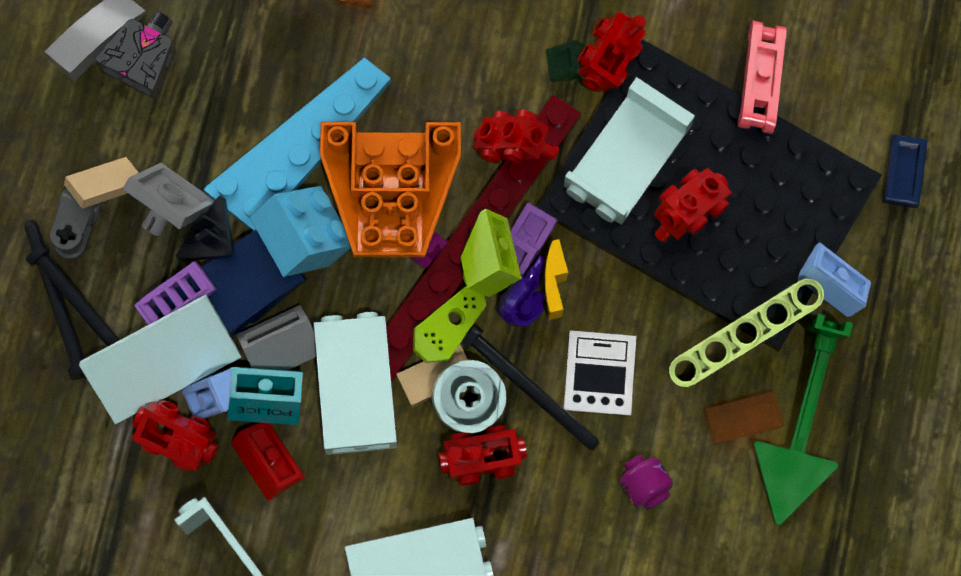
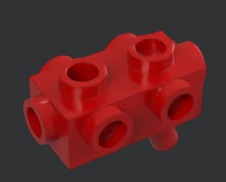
M619 11L608 19L603 17L597 23L593 30V34L597 37L593 45L588 44L577 59L582 64L577 73L584 77L583 84L588 89L595 92H600L601 90L606 92L613 87L617 89L625 81L628 72L625 70L630 60L633 61L643 48L640 42L646 33L643 28L647 24L643 16L636 15L632 18Z
M518 110L516 116L504 111H495L493 117H484L481 126L476 129L473 137L475 143L473 149L481 153V159L494 164H499L500 160H509L515 163H523V160H539L540 155L554 160L559 151L558 147L545 142L549 127L538 121L536 114L527 110Z
M708 167L699 173L695 168L680 182L682 184L681 188L678 189L675 185L670 186L659 197V201L662 204L653 214L662 224L655 231L657 239L665 242L671 235L677 240L688 232L695 235L706 225L708 216L711 215L715 219L730 205L727 202V198L732 192L728 189V182L722 174L713 173Z
M164 400L159 401V403L153 402L146 408L141 407L133 420L132 426L136 430L132 440L141 444V448L144 451L154 455L161 454L173 460L172 463L178 468L188 471H196L205 462L208 464L212 462L218 451L219 444L214 442L217 432L210 429V422L198 416H192L188 419L178 414L179 408L175 404ZM159 423L162 424V425H164V426H166V427H168L169 429H168V430H163V429H161L160 426H159Z
M505 425L485 429L486 434L472 436L471 433L464 432L453 434L450 436L451 441L444 442L445 452L438 453L442 474L449 473L450 480H458L459 486L479 483V476L494 474V479L513 477L516 475L515 469H520L522 466L521 459H527L524 438H517L515 429L507 430ZM502 448L506 451L507 457L503 460H497L493 456L494 451Z

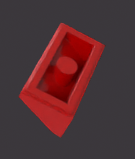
M258 422L240 431L231 441L232 447L268 501L305 478L270 423Z

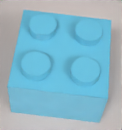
M321 186L274 194L250 216L252 223L283 277L329 267L351 248L343 223Z

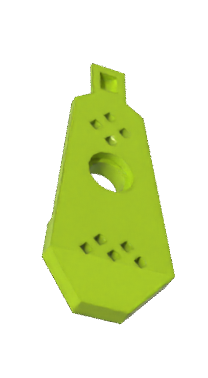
M465 286L413 329V351L425 363L448 361L486 307L485 295L470 290ZM456 313L460 317V324H452L449 320V314Z

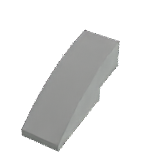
M104 0L67 29L45 51V54L53 65L75 82L91 66L98 54L130 19L139 22L146 14V11L133 0Z

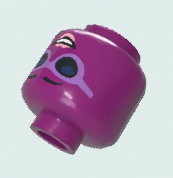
M639 455L623 465L626 472L620 477L619 482L635 507H645L648 511L671 496L669 490L673 486V481L658 458L651 457L645 460L642 455Z

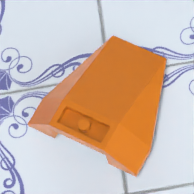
M321 122L320 158L354 257H426L461 159V122H426V133H357L356 122Z

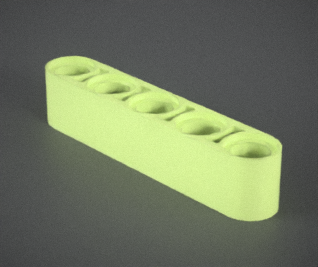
M813 279L798 281L687 350L672 361L669 367L671 380L681 387L692 386L801 319L822 304L824 299L822 286ZM810 285L815 288L817 300L814 304L808 306L798 301L797 292L801 286ZM780 304L786 309L787 318L782 324L775 325L767 319L766 311L771 305ZM742 323H750L756 328L757 336L749 344L740 342L736 337V329ZM712 342H720L726 348L725 358L718 363L710 361L705 354L707 346ZM683 360L692 362L696 368V374L690 381H682L676 376L675 368Z

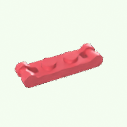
M753 20L751 22L748 33L749 43L738 127L749 129L750 126L761 128V132L773 134L775 130L786 27L776 25L774 28L763 26V22ZM754 107L765 109L764 115L753 113Z

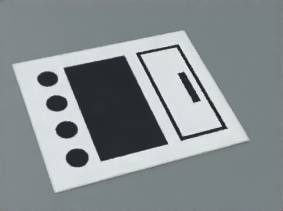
M570 330L564 400L565 410L631 415L636 336Z

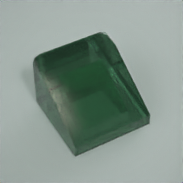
M574 40L546 49L550 82L584 79V77L577 73L582 65L577 59L586 47L585 44Z

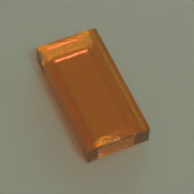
M774 391L708 408L704 411L714 445L784 426Z

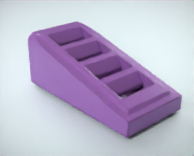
M194 261L135 304V307L149 325L162 318L155 309V305L166 316L206 294L209 297L217 289L198 262ZM190 276L201 289L197 293L187 281ZM180 286L189 299L184 301L176 288ZM167 295L176 306L173 310L164 299Z

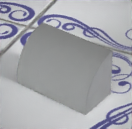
M301 305L236 334L252 369L287 371L317 357L315 333Z

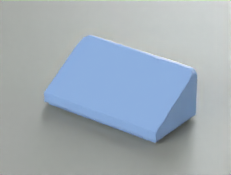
M819 242L802 267L798 280L813 279L817 281L823 288L824 300L845 316L850 317L866 307L871 281ZM806 285L808 288H810L813 292L817 294V291L814 287Z
M230 369L204 378L182 389L192 416L204 419L229 410Z

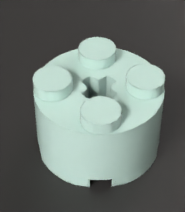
M466 360L449 366L438 376L432 389V405L437 417L444 425L458 432L475 433L487 429L498 420L506 404V389L500 376L490 366L479 361ZM467 387H472V393L478 395L477 401L471 402L470 407H466L465 401L459 399L460 393L466 392Z

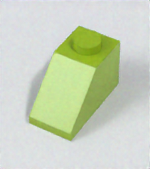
M488 209L480 212L461 255L464 271L463 279L468 289L491 297L522 279L508 218Z

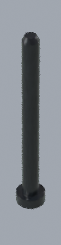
M34 220L27 221L24 229L33 251L45 243L38 223ZM38 267L72 365L68 369L70 379H82L86 376L80 368L79 362L84 359L63 295Z
M45 244L35 248L25 258L31 267L37 265L107 347L120 340L48 257L50 250Z
M476 325L461 341L465 348L469 349L471 346L475 348L587 449L594 450L599 445L597 437L481 335L484 330Z

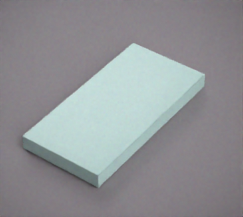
M206 294L79 362V366L113 422L117 424L136 414L141 407L146 408L153 402L157 403L241 358V353Z

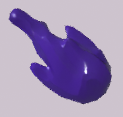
M538 256L535 264L528 270L524 278L521 274L522 279L510 285L508 290L501 294L498 312L506 323L511 326H528L544 311V294L538 291L533 295L538 287L540 274L545 264L541 256Z

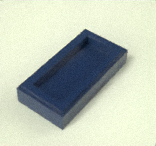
M893 134L890 143L883 203L918 208L928 140Z

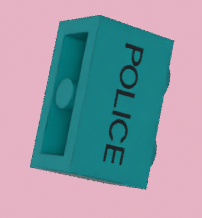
M231 367L227 420L299 425L303 372Z

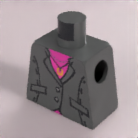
M155 11L147 26L134 19L128 20L96 57L95 61L100 72L157 101L176 53L173 40L165 36L173 21Z

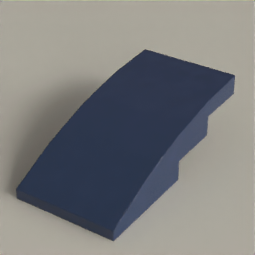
M254 230L233 244L234 254L232 257L212 259L201 267L217 289L208 298L232 338L249 323H256L307 280L303 273L283 277L257 230ZM190 276L187 281L197 293L201 289ZM178 286L176 290L183 300L189 299L182 288ZM167 295L164 299L173 310L176 306ZM155 305L154 307L159 313V315L161 317H164L161 310L158 308L157 305Z

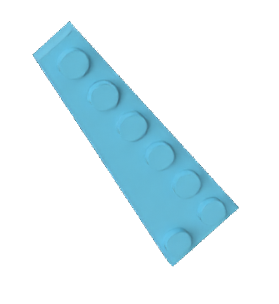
M364 57L204 188L205 194L214 200L219 196L224 197L227 202L228 213L253 232L256 228L250 216L274 194L297 190L322 162L320 158L321 122H357L391 84V78Z

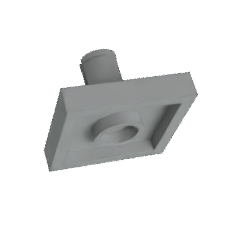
M162 163L129 177L123 187L124 191L150 208L146 219L142 223V227L148 230L151 225L149 233L157 236L163 234L167 222H170L178 229L192 223L202 215H205L215 201Z

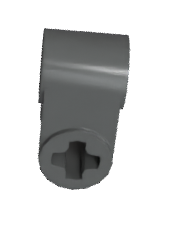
M67 188L64 189L60 197L50 238L60 257L66 260H74L82 256L86 250L92 228L100 212L101 203L82 209ZM70 235H73L75 240H69ZM62 240H68L67 244L64 245Z

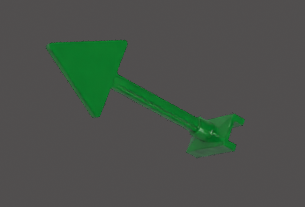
M817 314L810 318L807 332L816 336L813 346L816 352L791 446L789 449L760 441L754 443L774 522L777 525H781L838 468L836 462L807 455L805 449L830 354L834 355L837 341H843L850 337L853 327L851 322L846 321L838 325L830 321H824L825 315Z

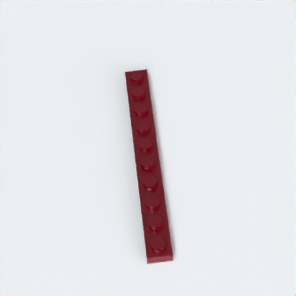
M552 95L537 118L538 121L549 127L545 142L559 148L581 118V112L555 95ZM540 155L539 160H523V163H515L509 160L504 162L388 324L386 332L391 384L397 377L396 374L403 369L414 353L413 329L451 299L464 283L461 255L480 212L488 209L509 219L551 159Z

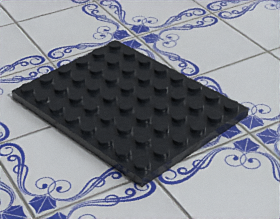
M642 39L640 42L643 45L641 52L633 61L630 60L625 69L628 72L625 81L617 89L614 87L610 89L538 205V208L558 219L557 224L731 324L797 283L802 267L819 242L836 254L882 174L778 115L773 134L761 132V128L750 126L749 129L738 127L742 102L741 94ZM637 77L695 115L691 128L621 225L615 220L612 223L604 220L596 213V208L588 202L580 203L573 199L566 192L567 188L564 187L566 174L569 171H574L626 99L628 89ZM754 107L753 113L764 115L765 109ZM708 167L713 173L722 174L728 182V189L732 192L727 198V202L730 205L715 219L711 215L708 216L706 225L695 235L688 232L679 240L671 235L665 242L657 239L655 231L662 224L653 214L662 204L659 201V197L672 185H675L678 189L681 188L682 184L680 182L695 168L699 173ZM806 285L801 286L797 292L798 301L806 305L813 291ZM773 304L767 309L766 316L770 323L779 325L786 320L787 311L782 305ZM796 322L762 343L779 352ZM742 323L737 327L753 338H756L757 331L752 324Z

